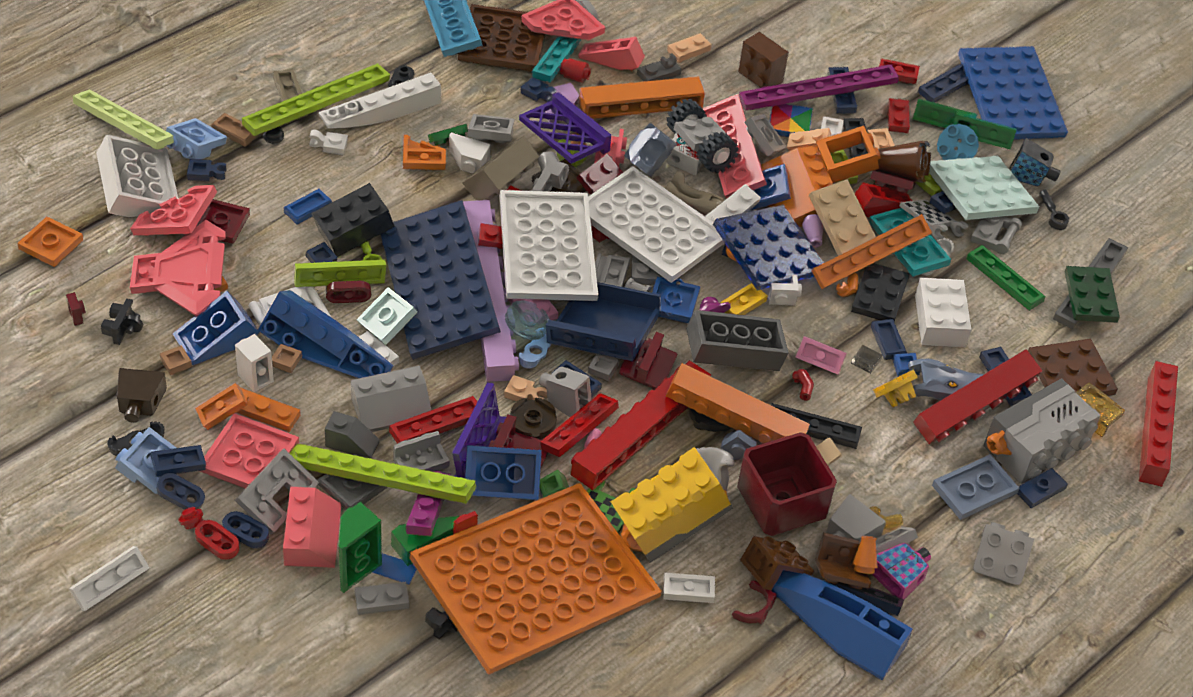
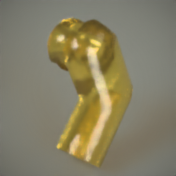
M877 506L869 507V509L886 521L884 529L903 525V518L900 513L884 516L880 514L881 509Z

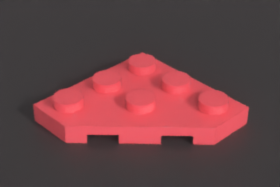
M576 0L553 1L523 14L521 20L535 33L591 40L605 33V26Z
M194 186L187 190L189 194L179 199L175 196L159 204L161 208L150 214L148 211L140 214L130 228L133 235L149 236L192 233L217 193L215 186Z

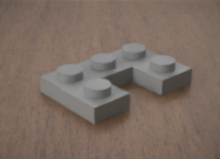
M282 449L234 501L252 518L265 524L271 535L287 519V513L272 499L283 485L289 491L290 487L315 488L319 482L285 449Z

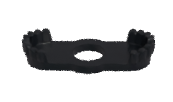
M151 421L150 428L164 438L165 428L163 424ZM148 428L132 431L118 439L113 435L112 438L110 437L107 440L110 452L118 456L124 448L128 450L132 446L130 440L138 432L143 434Z

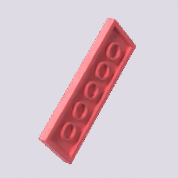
M738 94L703 108L707 117H711L739 148L737 152L738 158L734 157L735 163L731 162L729 169L725 167L724 172L719 170L718 173L726 199L745 184L752 190L767 185L752 136L746 130L747 126L744 123L746 116Z

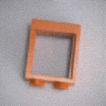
M864 126L816 141L832 183L879 169L878 160L881 159L877 147H873V136L871 132L867 133ZM864 143L867 154L834 164L830 153Z

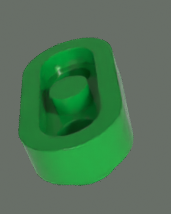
M466 123L427 134L429 142H434L435 145L446 143V138H449L450 133L466 137L465 133L468 132V126Z

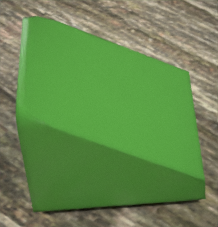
M557 469L541 478L539 487L544 498L569 488L566 477Z

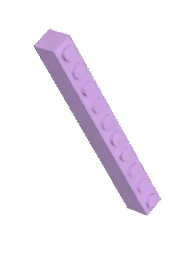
M489 200L463 201L501 330L500 333L480 339L486 382L510 381L512 376L515 375V371L519 370L518 357L513 355V353H516L515 339H511V336H513V323L508 322V319L511 318L510 305L505 303L508 302L506 289H503V286H505V273L500 271V269H503L502 256H498L500 249L497 247L478 245L480 224L497 225L493 224L495 222V209H491Z

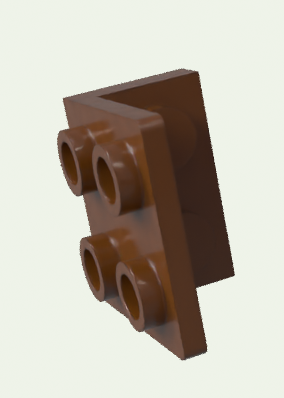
M753 536L740 559L763 589L772 590L783 570L804 573L810 576L814 573V570L808 564L809 561L795 550L796 546L786 540H783V542L776 541L768 536L764 538Z

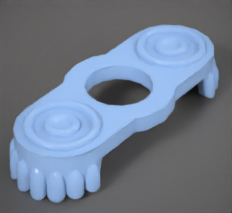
M546 328L535 331V337L531 343L525 346L523 353H519V363L524 368H534L541 359L546 357L547 350L551 346V344L547 343ZM531 348H539L542 353L533 354L529 350Z

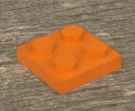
M45 217L17 244L19 250L55 267L84 239L82 233L56 220Z

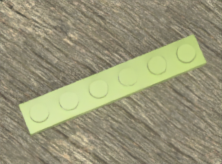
M90 89L73 95V103L156 150L163 149L165 146L174 143L172 134Z

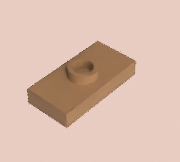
M226 113L211 124L213 129L244 147L258 136H253L242 125V121Z

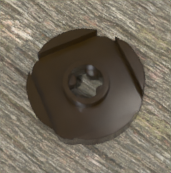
M535 397V400L527 401V398L517 401L511 408L510 415L517 417V433L541 440V438L547 437L556 428V410L545 399ZM536 416L538 418L536 421H532L528 417L534 418Z

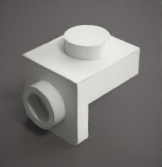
M792 275L791 284L771 283L768 297L769 304L796 305L797 297H801L802 291L797 275Z

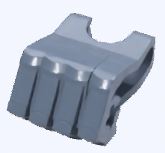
M649 123L633 139L624 156L645 174L652 177L672 153L677 143L652 123Z

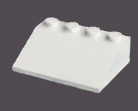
M106 134L97 151V158L108 213L125 217H136L146 211L150 214L160 209L159 204L175 196L178 199L167 148L156 150L145 143Z

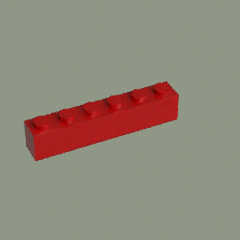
M1027 349L919 413L913 423L929 445L936 440L940 443L950 436L949 432L955 429L956 432L962 430L968 425L967 421L970 419L978 420L986 414L985 410L988 408L994 410L1004 402L1003 399L1006 397L1012 399L1021 392L1020 389L1022 387L1030 388L1039 381L1037 377L1043 370Z
M1155 361L1147 383L1139 482L1160 487L1163 486L1171 465L1178 366Z

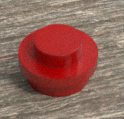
M195 507L187 508L181 513L178 521L180 525H184L185 529L195 528L198 523L204 521L202 517L203 511Z

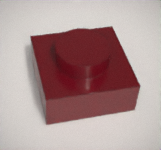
M75 292L66 294L68 310L74 326L84 324L82 314H85L86 311L83 301H78Z

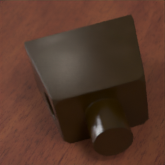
M119 368L117 402L119 412L125 413L124 417L128 422H138L140 415H154L167 389L165 372Z

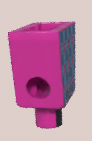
M907 543L899 544L877 554L878 568H875V572L872 575L892 595L906 599L924 581L929 568L927 562L931 559L930 552L924 547L914 551Z

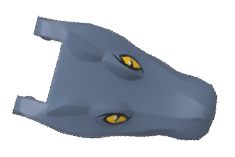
M929 358L917 359L908 363L909 371L914 369L915 372L921 371L923 383L913 386L916 397L928 396L940 401L984 375L966 372Z

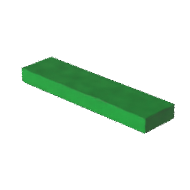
M983 245L967 254L966 259L1027 310L1030 311L1044 302L1045 295Z

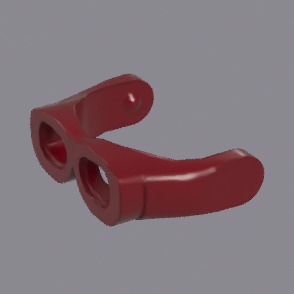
M751 580L749 587L764 595L767 602L766 606L752 614H745L735 610L732 613V617L743 623L763 625L768 612L776 601L777 594L771 590L763 589L757 581Z

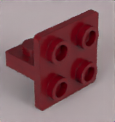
M656 331L653 339L648 338V340L644 341L633 361L624 360L619 374L656 389L660 386L663 379L668 378L678 354L662 347L664 334Z

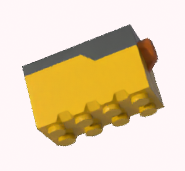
M695 447L681 455L679 461L672 466L666 465L661 468L658 475L652 479L646 478L638 483L637 488L632 492H625L611 501L624 522L621 537L631 551L643 552L650 563L733 509L720 482Z

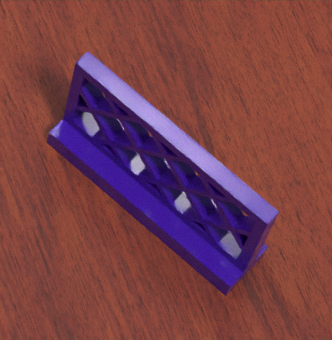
M559 92L552 95V101L519 115V121L571 164L598 151L603 154L610 152L612 135ZM551 109V112H553L554 114L544 112ZM530 118H539L540 120L532 121ZM543 119L555 120L554 123L542 122ZM557 121H564L566 124H558ZM541 128L553 129V132L543 131ZM556 130L568 131L567 134L555 133ZM570 131L577 132L579 135L570 134ZM554 139H565L566 143L556 142ZM578 141L581 142V145L569 144L568 142ZM584 142L590 143V144H592L593 146H586V145H583V143H584ZM567 150H574L579 152L572 155Z
M487 382L452 452L456 470L455 477L465 479L467 446L489 447L491 440H496L497 438L496 431L499 423H504L506 417L499 414L494 383Z

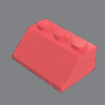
M290 487L283 543L284 566L335 568L341 515L340 502L317 488Z

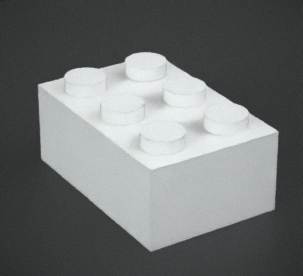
M920 278L915 300L921 345L966 347L971 333V324L964 280Z

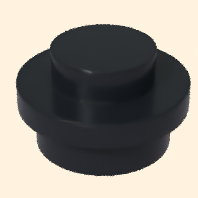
M280 126L263 132V139L270 144L280 143L284 139V131Z

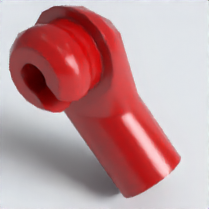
M804 369L794 371L792 379H795V383L800 382L802 385L799 397L804 401L810 400L814 387L813 380Z

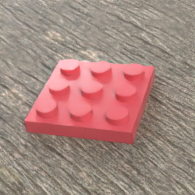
M234 413L204 456L206 469L200 472L246 488L282 449L290 453L296 444H299V437Z

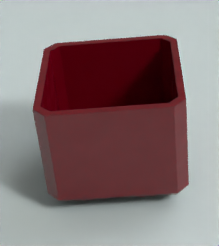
M800 432L747 448L743 455L737 488L763 533L774 536L826 519L832 503L837 479L810 436ZM782 497L785 500L778 501L777 498Z

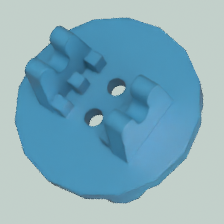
M961 124L949 125L940 134L937 142V151L943 160L974 158L979 147L978 137L975 132L968 126Z

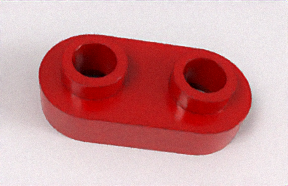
M204 520L197 524L195 528L197 542L215 556L223 560H229L239 553L238 538L214 520Z

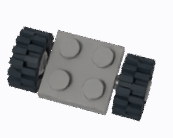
M684 99L683 103L677 102V107L673 105L671 107L673 111L668 112L670 117L666 118L667 126L674 134L677 132L693 151H697L698 159L710 172L719 173V170L724 172L725 167L729 169L731 167L729 164L731 162L734 164L736 161L734 157L738 158V145L711 117H707L706 112L692 99L688 101Z

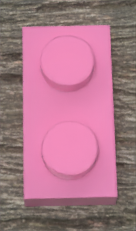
M804 336L796 358L839 374L847 353Z

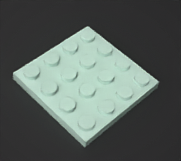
M999 156L931 161L930 163L931 176L965 220L1034 214L1039 209V205Z

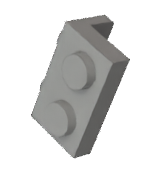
M438 431L427 433L408 441L405 440L393 446V460L395 464L431 472L450 467V461L440 444V434Z

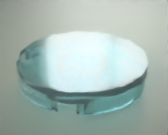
M525 300L513 302L505 314V322L509 329L516 335L529 340H537L544 337L546 334V323L550 319L543 309L540 310L536 307L537 304Z

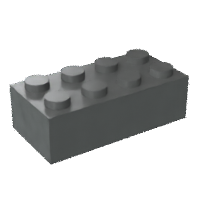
M694 310L686 328L693 363L780 371L789 353L780 319Z

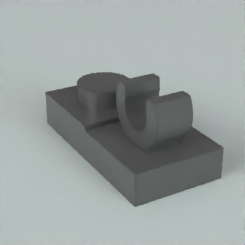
M671 53L669 58L663 56L658 62L638 68L637 75L644 82L666 80L681 74L682 68L677 64L675 55Z

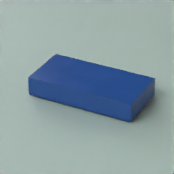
M317 189L285 206L284 213L298 225L313 217L311 213L332 203V200L320 189Z

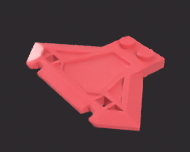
M204 220L195 227L192 233L184 235L162 253L134 256L130 281L131 293L138 294L158 291L197 317L221 294L220 291H215L214 289L221 287L225 244L218 242L226 239V232L211 222Z

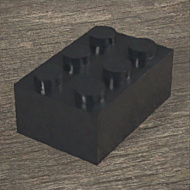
M370 183L311 213L319 232L337 257L395 227L388 208Z

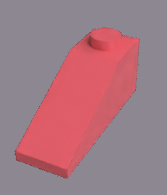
M637 37L585 43L578 54L580 59L618 70H635L640 66L645 57Z

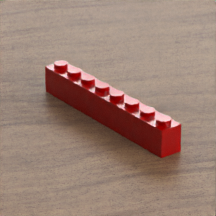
M690 360L685 364L710 377L712 376V374ZM678 368L672 376L663 379L660 386L655 390H650L641 402H636L627 414H622L614 425L606 427L601 436L597 439H592L582 452H577L573 456L570 473L572 477L593 491L688 408L666 396Z

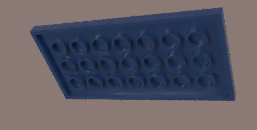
M463 200L394 221L395 227L381 234L394 291L417 311L413 318L404 326L412 360L501 332Z

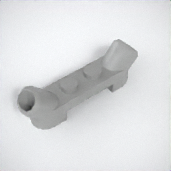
M544 152L538 158L542 174L534 181L532 191L550 192L552 187L561 189L568 176V164L559 162L555 153Z

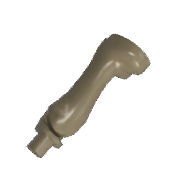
M678 170L672 182H669L665 188L704 216L725 201L715 194L691 188L685 183V174Z

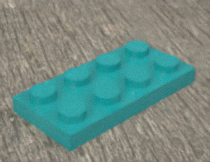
M898 208L870 216L869 224L878 235H881L915 217L903 208ZM931 234L894 253L912 277L950 266L951 258Z

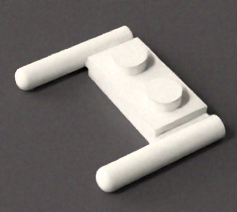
M294 287L288 289L309 303H313L315 307L331 317L314 287ZM278 293L261 298L259 302L252 301L249 303L248 306L259 326Z

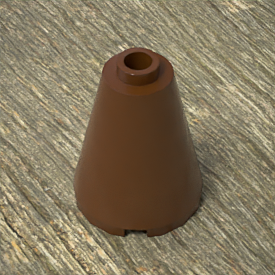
M917 141L878 149L881 159L878 160L879 169L876 170L919 183H925L927 180L924 179V176H929L931 152H927L926 148L930 147L929 142Z

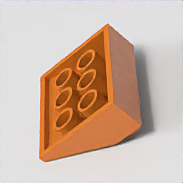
M817 146L796 148L761 164L762 171L785 164L787 168L791 199L767 206L776 229L802 227L806 216L818 215L809 194L833 183Z

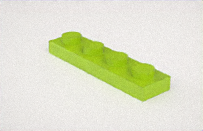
M385 260L295 263L294 284L295 287L327 286L335 281L359 280L369 284L385 283L386 262Z

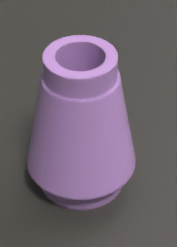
M808 215L804 218L802 226L809 246L817 248L822 245L823 224L818 215Z

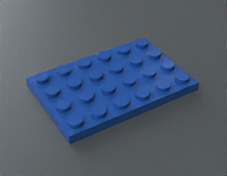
M1034 46L959 49L958 56L960 62L963 63V69L966 71L965 75L968 77V83L982 120L1016 128L1014 139L1065 138L1067 136L1068 130Z

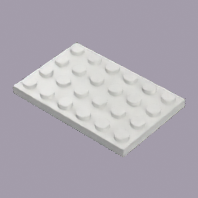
M631 167L588 196L591 225L671 283L725 244L729 237V233L635 167Z
M500 190L506 298L597 301L598 288L588 193Z

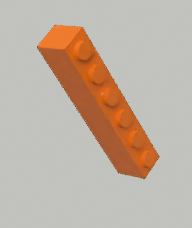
M699 77L580 88L579 105L581 110L592 119L673 111L671 107L673 105L677 107V102L683 103L684 99L687 101L692 99L703 108L705 91Z
M683 363L678 368L666 394L667 397L713 418L719 423L740 430L763 444L800 432L806 434L810 425Z

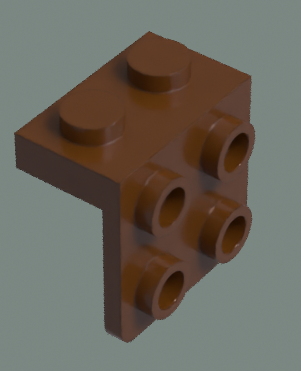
M823 532L815 561L825 581L833 584H838V582L846 583L848 586L859 590L870 588L871 581L868 575L854 571L855 565H853V561L861 541Z

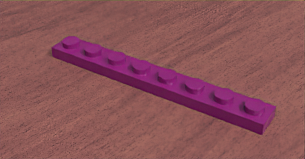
M890 64L739 92V98L744 110L749 111L896 84L899 77Z

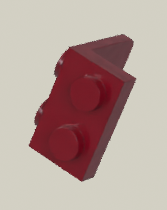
M507 414L504 423L500 422L498 425L496 440H491L489 447L541 450L540 442L542 440L517 433V417ZM541 450V468L548 455V452Z

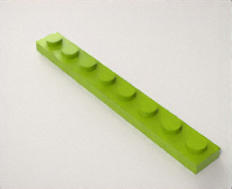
M377 63L242 118V125L253 136H256L390 81V74Z
M298 443L289 453L306 470L467 504L476 490V481Z

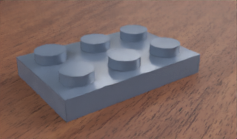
M991 454L935 479L932 484L933 488L960 520L1018 494L1019 491L1016 483Z

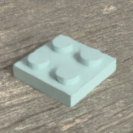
M388 287L361 314L357 321L386 345L413 318L417 311Z

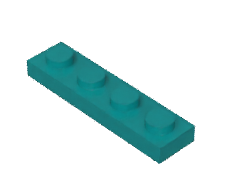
M558 36L532 70V77L551 83L560 71L562 61L564 59L568 60L581 42V39Z

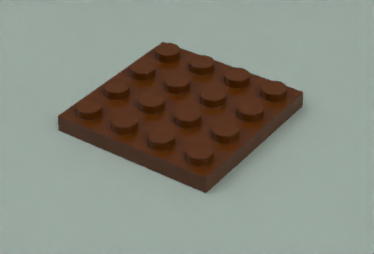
M471 4L470 12L482 46L458 53L457 61L532 71L540 60L545 34L532 32L521 21L522 15L528 12Z

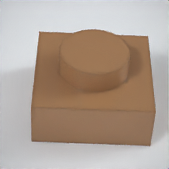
M280 344L272 356V367L292 373L302 358V351Z
M182 345L160 353V359L170 375L192 367V362Z

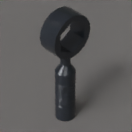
M1046 189L1041 190L1039 194L1047 209L1052 212L1049 225L1055 230H1065L1069 223V216L1064 212L1056 211V206ZM1055 219L1062 220L1064 223L1057 222Z

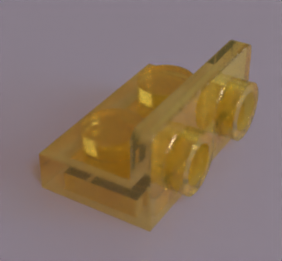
M1090 382L1076 392L1101 415L1097 424L1098 428L1095 431L1100 437H1103L1109 426L1124 415V408Z

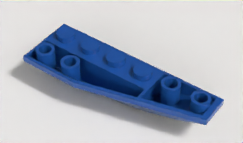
M291 290L279 291L258 329L260 333L278 345L283 344L302 351L303 359L357 378L391 372L393 365L366 342Z
M783 570L771 590L837 654L880 680L885 678L908 645L913 630L911 627L869 602L823 580L804 573Z

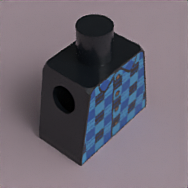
M1027 138L1009 167V170L1019 182L1036 187L1040 186L1044 178L1056 182L1061 173V170L1051 166L1054 155Z

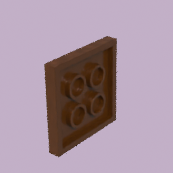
M1091 338L1029 347L1028 352L1043 370L1039 378L1044 388L1062 378L1083 400L1116 395L1118 388Z

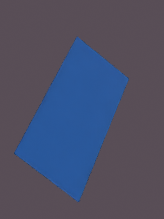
M382 553V565L372 573L410 584L417 568L414 564L407 566L402 559Z

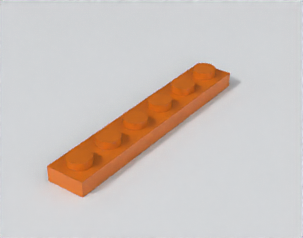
M921 214L815 267L811 271L821 289H824L932 234V231Z

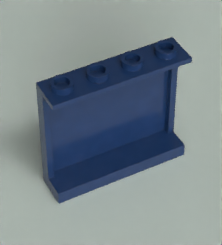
M597 282V301L569 300L556 321L548 320L546 323V338L549 344L633 361L661 314V295Z

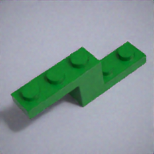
M919 98L912 118L944 128L952 124L966 125L975 132L979 142L1011 150L1017 130L1016 128L978 119L977 114Z

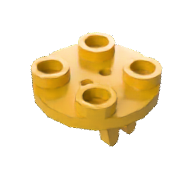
M913 369L873 389L876 398L884 395L891 406L896 407L898 405L896 399L902 404L909 401L908 395L910 398L916 397L911 381L918 377Z

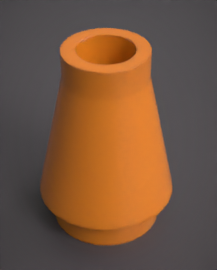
M861 536V542L853 561V565H855L854 571L874 574L875 568H878L875 537Z

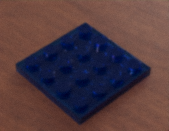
M784 205L717 218L713 223V226L756 290L770 288L772 283H791L792 275H797L798 281L815 277L811 270L824 263Z

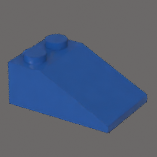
M226 291L214 300L205 311L197 317L194 316L176 330L173 336L186 351L192 365H196L235 350V344L254 334L258 335L260 332L242 305Z
M467 446L465 479L476 481V490L472 496L539 500L541 450Z

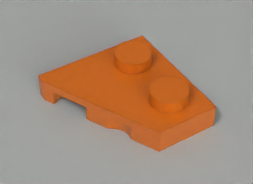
M404 135L403 169L446 170V149L433 146L423 140L417 143L410 140L409 135Z

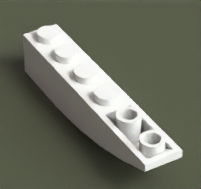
M428 73L321 111L319 116L327 128H348L386 122L440 104L441 85L432 73Z

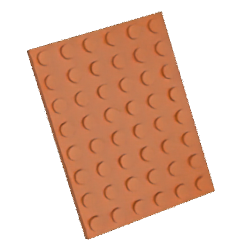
M581 483L410 553V560L488 675L660 598L662 593L661 589L630 548L627 547L624 540Z

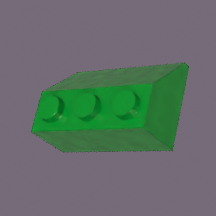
M362 502L348 508L341 516L338 549L340 590L343 593L382 565L381 519Z

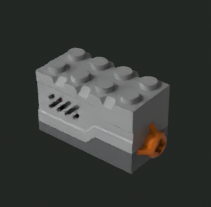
M1061 378L995 415L983 446L1022 484L1040 475L1042 470L1054 468L1058 461L1070 459L1074 455L1075 450H1085L1092 443L1093 433L1098 428L1097 424L1101 415Z

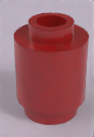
M569 58L562 61L560 74L564 75V78L584 83L585 80L590 78L591 68H589L588 63Z

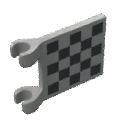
M927 199L900 203V207L913 217L923 215L935 239L944 238L940 234V229L941 231H947V226L951 227L956 236H964V233L960 231V227L963 229L968 228L967 223L957 222L949 215L943 214L930 204Z

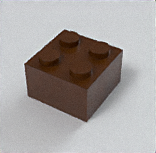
M759 31L743 41L738 72L760 88L780 85L784 81L789 52Z

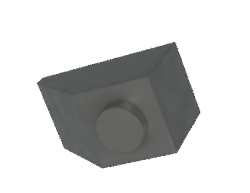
M333 411L325 427V447L352 455L356 454L364 458H372L379 444V438L356 417Z

